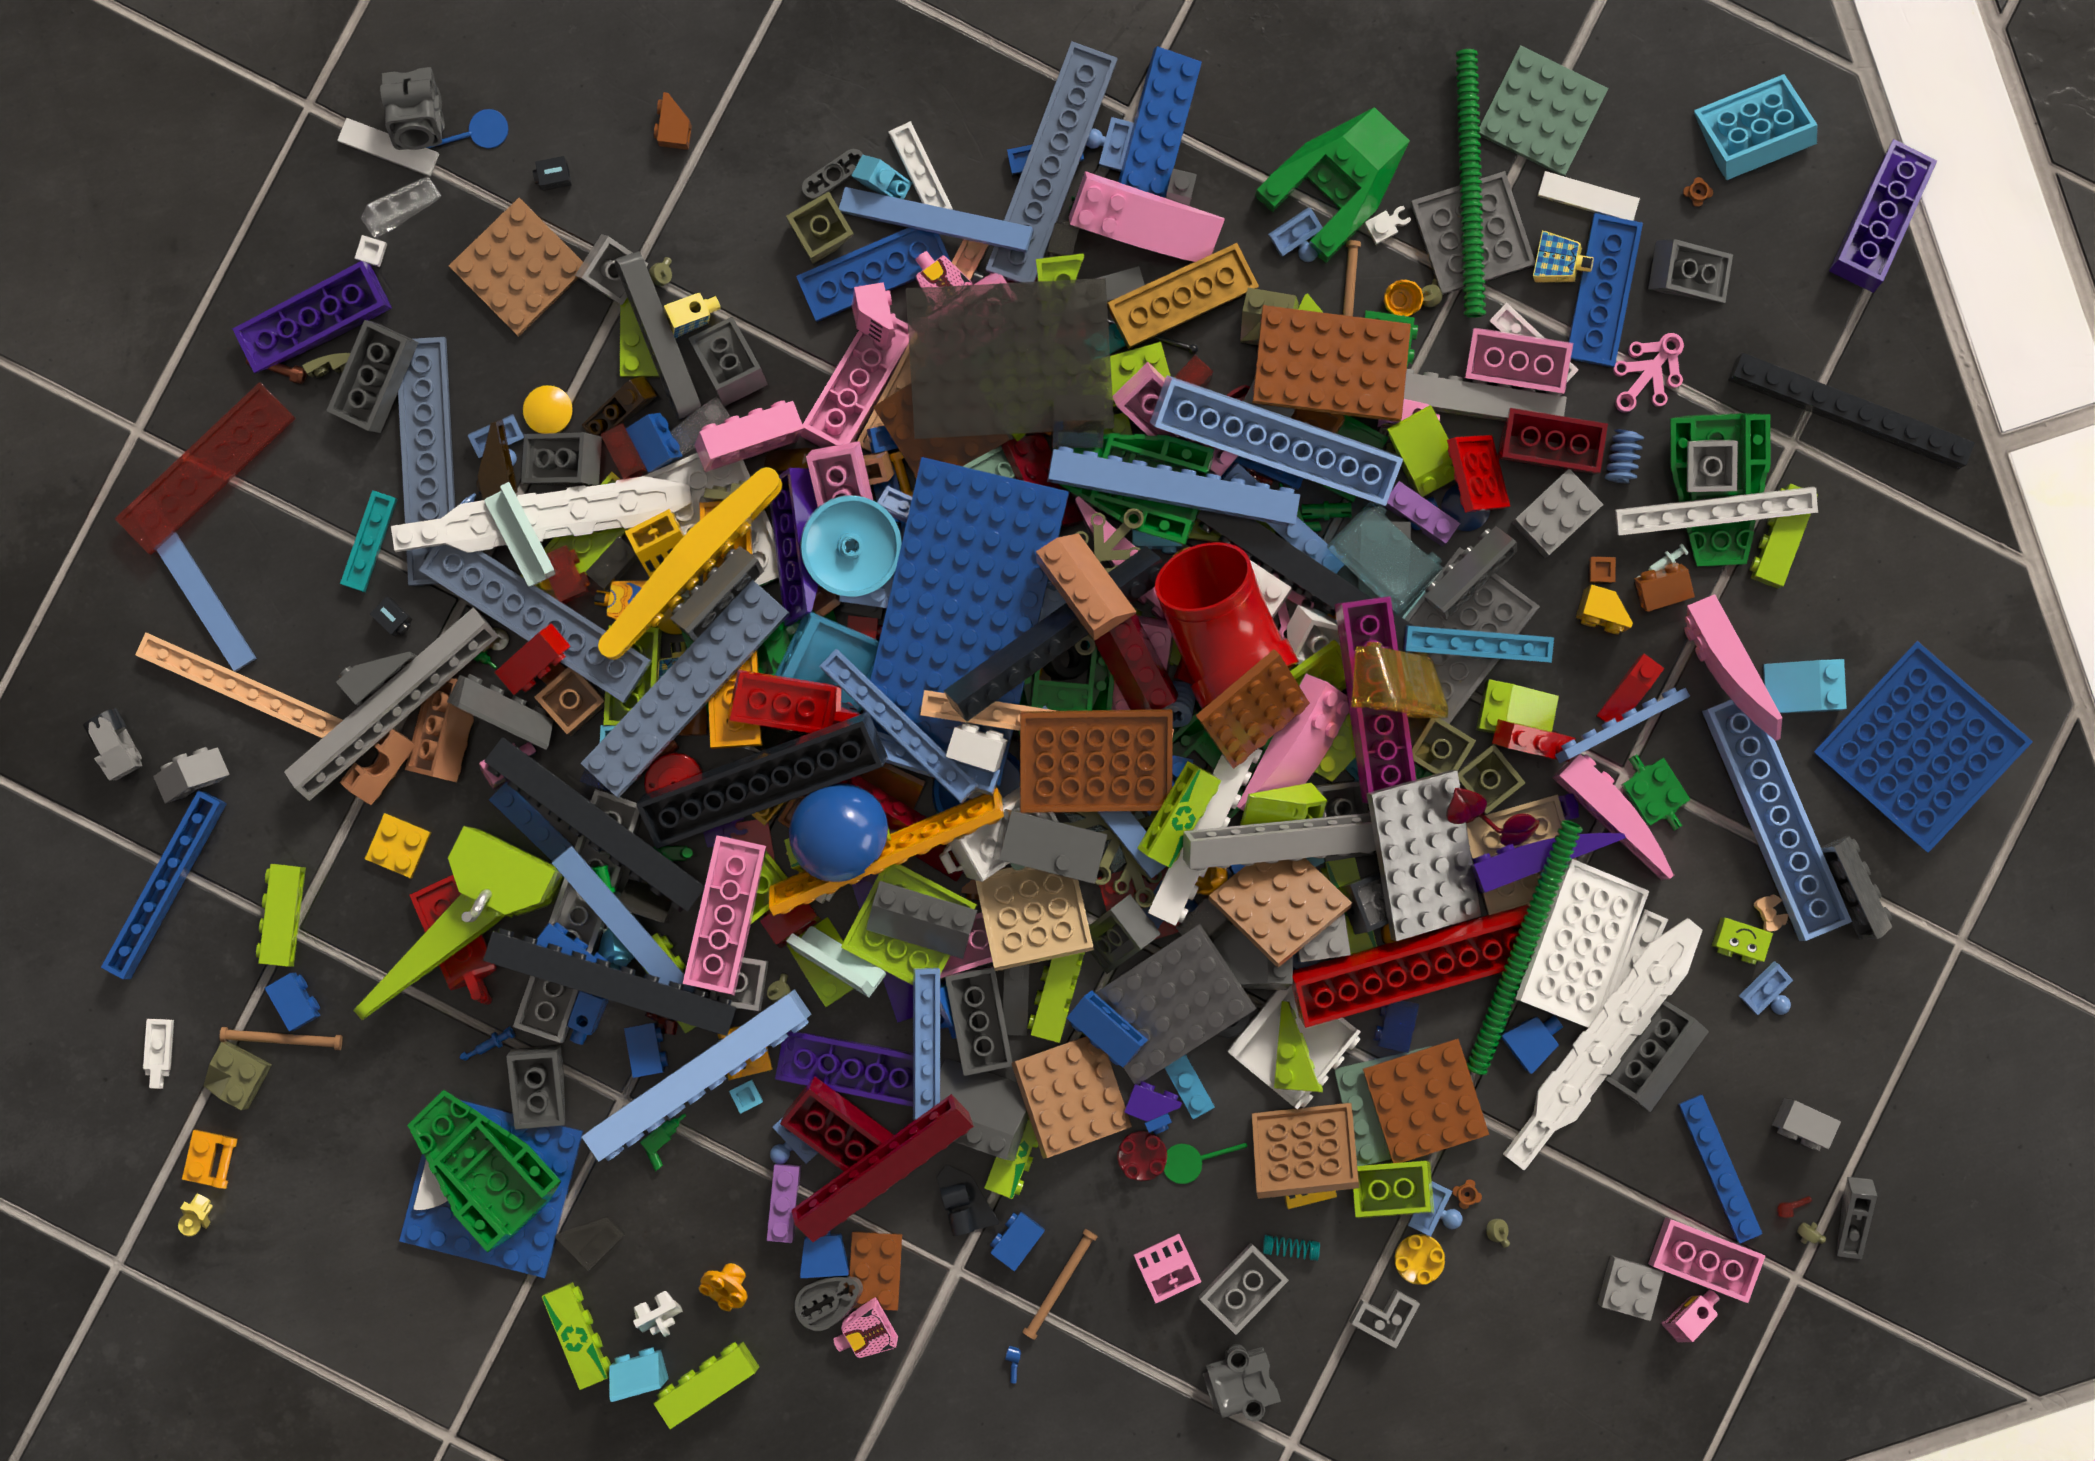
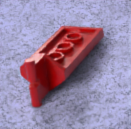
M738 670L727 718L729 721L812 733L837 724L838 721L842 722L861 714L852 703L841 702V687L838 685Z
M454 875L410 894L425 933L462 894L458 890ZM480 935L439 966L450 990L467 986L473 1000L489 1005L492 1002V998L487 991L483 979L496 971L497 967L495 964L483 961L487 944L483 935Z

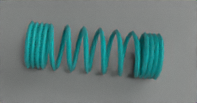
M1265 1235L1263 1254H1272L1276 1239V1255L1278 1256L1283 1239V1257L1286 1255L1290 1240V1258L1293 1255L1295 1243H1297V1259L1299 1258L1303 1243V1259L1305 1260L1310 1243L1309 1258L1312 1261H1318L1320 1242H1311L1309 1240L1305 1247L1304 1240L1301 1241L1299 1246L1298 1239H1295L1292 1246L1291 1238H1288L1285 1246V1239L1282 1237L1278 1246L1277 1236L1274 1239L1270 1235Z

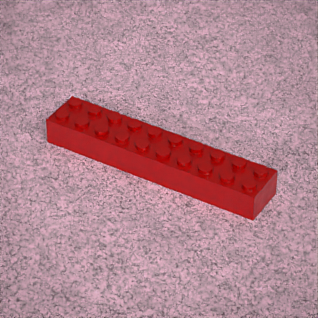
M1526 904L1293 970L1292 990L1298 1016L1305 1028L1506 971L1504 966L1509 963L1507 959L1511 957L1510 951L1514 949L1513 943L1517 942L1516 936L1520 935L1518 931L1522 928L1521 923L1525 921L1524 915L1528 914L1526 910L1529 906Z

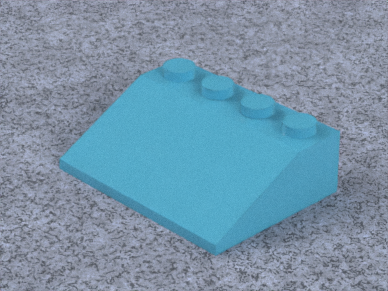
M1785 74L1694 110L1695 117L1715 163L1726 180L1817 144V123Z

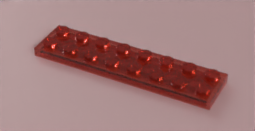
M259 382L128 505L115 520L148 554L152 555L296 418Z

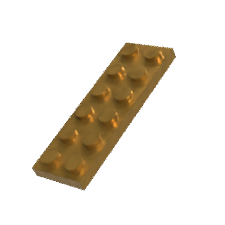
M1235 243L1107 302L1106 306L1129 349L1245 295L1248 287L1257 289L1259 285L1238 244Z

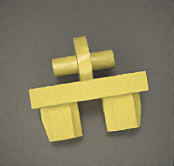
M198 1193L191 1204L184 1202L181 1207L184 1216L179 1220L178 1228L184 1236H194L200 1231L201 1225L207 1229L210 1224L208 1214L213 1206L210 1204L211 1201Z

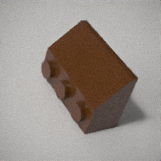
M886 762L883 767L859 775L915 810L927 786L925 781Z

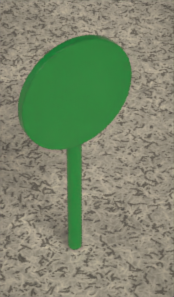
M1243 1143L1205 1155H1200L1191 1145L1176 1144L1167 1150V1163L1164 1173L1175 1183H1190L1199 1176L1202 1170V1160L1244 1149L1247 1147V1144Z

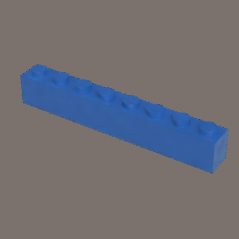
M197 791L101 968L121 979L132 978L227 803L207 792Z

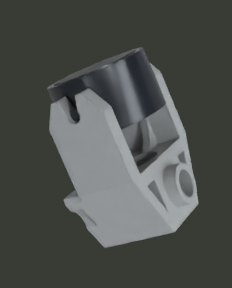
M117 708L107 710L83 724L89 738L100 753L94 759L109 780H118L142 767L140 761L142 757L127 732V726Z

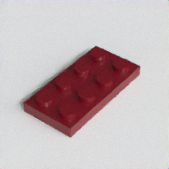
M1043 433L1022 437L1019 441L1011 439L1001 445L1016 479L1068 491L1056 483L1047 482L1052 451ZM1070 491L1061 528L1078 525L1083 521Z

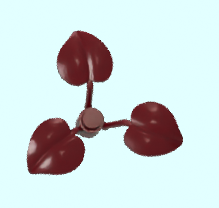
M1461 788L1454 789L1452 800L1446 812L1447 819L1453 824L1470 823L1475 820L1476 816H1479L1497 833L1501 834L1499 841L1504 846L1510 844L1516 846L1524 843L1536 832L1540 822L1532 815L1516 814L1504 823L1503 828H1499L1483 814L1487 807L1486 799L1476 792Z

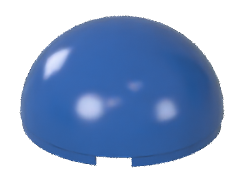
M836 783L809 793L795 809L789 827L790 846L799 865L810 875L828 882L847 881L863 874L864 870L881 855L888 834L886 814L879 801L865 789L847 783Z

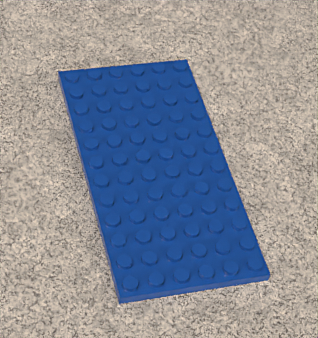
M921 457L870 681L947 753L954 728L965 724V722L920 715L924 690L944 693L946 688L1039 623L1049 578L1037 563L1036 551L1054 539L1059 538L1069 491ZM1025 681L997 701L1020 705ZM871 717L876 731L890 735ZM975 724L980 726L979 731L986 733V731L994 730L1003 733V738L1008 740L1000 769H998L1000 770V776L997 785L1000 786L1014 730Z

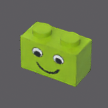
M1720 918L1712 946L1718 948L1717 953L1732 957L1734 953L1742 956L1741 961L1756 965L1757 961H1765L1773 933L1728 918Z

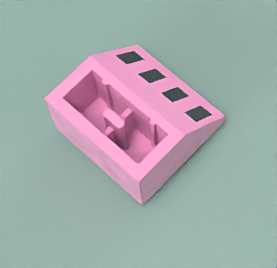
M884 282L854 287L852 310L856 328L884 347H891L892 338L895 337L897 322L895 314H890V305H892L890 291H885Z
M1179 1234L1134 1254L1155 1303L1201 1283L1200 1277Z

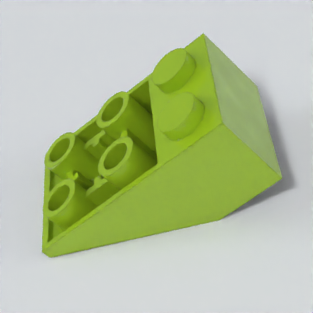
M1312 783L1248 794L1240 826L1322 818L1327 799Z

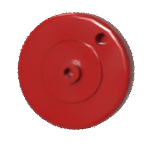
M682 753L664 754L657 758L646 772L644 781L646 794L703 773L702 768L688 755Z

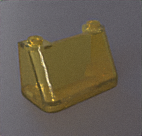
M1367 642L1366 646H1356L1352 707L1406 713L1409 718H1448V705L1431 657H1427V653H1407L1382 648V643Z

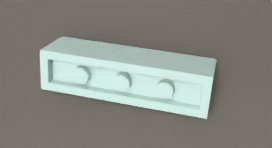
M508 482L500 486L502 491L486 498L485 503L527 585L532 587L556 575L514 490Z
M813 926L808 928L802 938L792 933L787 940L795 952L867 997L871 996L886 975L884 970L841 948L842 944Z

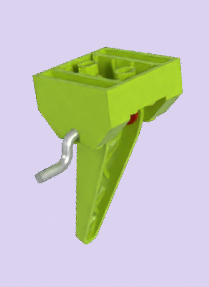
M463 826L448 857L458 890L462 894L353 1011L361 1020H364L385 1003L492 928L505 916L511 918L514 914L521 916L553 905L559 895L564 876L554 865L481 829Z

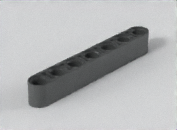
M637 251L615 259L617 272L675 417L679 420L700 412L702 409L699 398L641 253Z

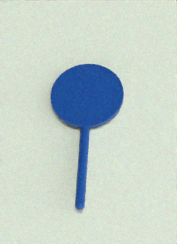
M485 109L473 116L469 124V132L442 139L440 145L471 136L478 146L495 148L505 141L508 135V123L500 112Z

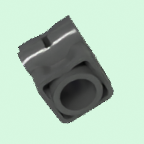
M419 68L407 73H382L380 92L382 103L385 107V126L393 147L397 150H419L429 146L440 145L442 143V130L445 129L441 94L436 85L432 68Z
M1232 1344L1226 1349L1224 1360L1206 1365L1208 1372L1203 1373L1214 1413L1220 1412L1222 1419L1243 1413L1246 1419L1258 1421L1264 1416L1265 1406L1281 1402L1278 1390L1269 1377L1270 1364L1263 1347L1246 1351L1242 1345ZM1234 1354H1243V1359L1240 1362L1235 1363L1231 1361ZM1251 1402L1258 1403V1407L1254 1411L1246 1409L1247 1405Z

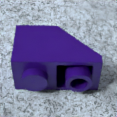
M1141 1081L1140 1085L1134 1084L1124 1113L1148 1122L1180 1108L1182 1102L1177 1100L1178 1095L1166 1090L1163 1094L1154 1091L1155 1086Z

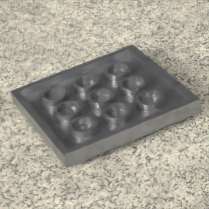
M1500 172L1479 179L1482 181V185H1480V188H1482V193H1480L1482 200L1480 203L1483 204V207L1480 209L1483 211L1481 216L1483 219L1481 224L1483 231L1481 233L1484 234L1483 239H1481L1484 242V246H1482V249H1484V254H1482L1484 261L1482 264L1485 265V268L1482 270V272H1485V276L1482 279L1488 281L1535 266V260L1506 172ZM1460 185L1411 201V206L1442 295L1465 288L1463 285L1465 280L1463 273H1465V270L1462 269V266L1465 265L1462 262L1464 257L1462 254V250H1464L1462 242L1464 240L1461 239V236L1464 234L1461 231V227L1464 225L1461 224L1463 219L1461 212L1463 209L1460 208V205L1463 204L1460 201V197L1463 194L1460 193V189H1462Z

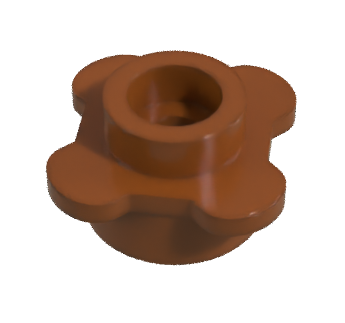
M1697 177L1692 185L1684 188L1683 194L1693 201L1695 207H1700L1706 198H1710L1713 195V190L1709 188L1702 178Z
M1470 1179L1466 1180L1465 1184L1460 1187L1455 1186L1452 1190L1453 1195L1457 1196L1459 1206L1462 1209H1467L1469 1205L1475 1202L1478 1203L1482 1199L1481 1193L1475 1188V1182ZM1466 1192H1469L1468 1197L1465 1196Z

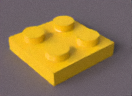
M384 813L365 859L406 877L413 878L432 832Z

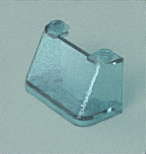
M1369 501L1331 540L1327 548L1379 597L1391 596L1392 609L1400 614L1443 569L1440 565L1442 560L1432 551L1429 554L1423 552L1387 519L1388 517L1385 515L1387 509L1382 504Z

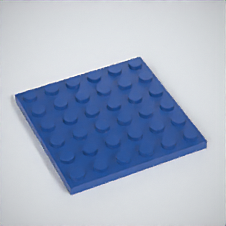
M1916 641L1814 752L1926 852H1929L2033 741L1921 643Z
M461 1100L527 1143L558 1176L561 1183L551 1200L513 1237L490 1252H486L454 1216L448 1201L433 1208L414 1210L426 1158L422 1154L399 1241L546 1278L584 1131L562 1125L515 1129L513 1113Z

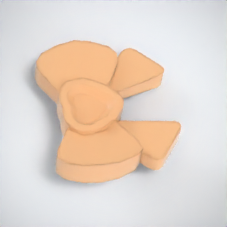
M1774 894L1759 898L1754 903V907L1760 912L1764 921L1763 929L1768 932L1780 929L1782 925H1786L1788 914L1776 915L1777 912L1773 907L1779 904L1782 899Z

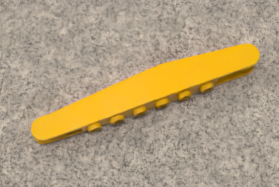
M767 467L761 468L685 534L612 626L601 636L598 648L603 656L611 660L622 657L652 625L656 627L665 618L663 614L669 608L673 609L682 600L681 596L698 584L700 581L698 578L704 572H709L716 565V560L722 553L726 554L734 546L733 542L739 536H743L749 531L752 526L751 523L782 490V481L775 470Z

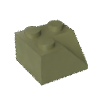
M830 192L823 194L786 216L788 223L812 264L835 252L854 235Z
M1248 287L1242 312L1240 342L1258 345L1263 305L1298 309L1299 302L1295 295Z
M1433 714L1429 717L1412 747L1414 763L1433 775L1449 770L1458 771L1476 740Z
M1494 744L1458 771L1460 788L1476 792L1486 799L1487 807L1483 812L1484 815L1492 811L1525 784L1524 780Z
M229 1041L221 1042L209 1064L204 1087L219 1099L240 1110L249 1109L272 1064Z

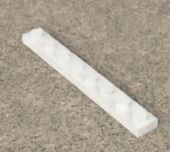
M1816 487L1617 509L1615 510L1617 534L1626 535L1817 513L1818 506Z

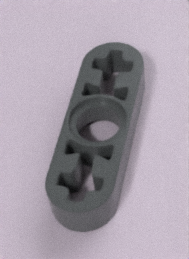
M850 149L806 178L802 184L804 196L813 201L852 178L856 168L855 165L851 164L846 167L849 173L845 174L843 167L839 163L843 162L844 166H846L850 162V156L853 155L854 158H861L863 153L858 149ZM836 168L841 172V176L837 181H830L827 178V172L830 169ZM823 176L828 187L825 188L824 184H821L818 187L817 194H814V192L808 193L807 191L810 189L809 184L818 185L821 183V179L818 177Z

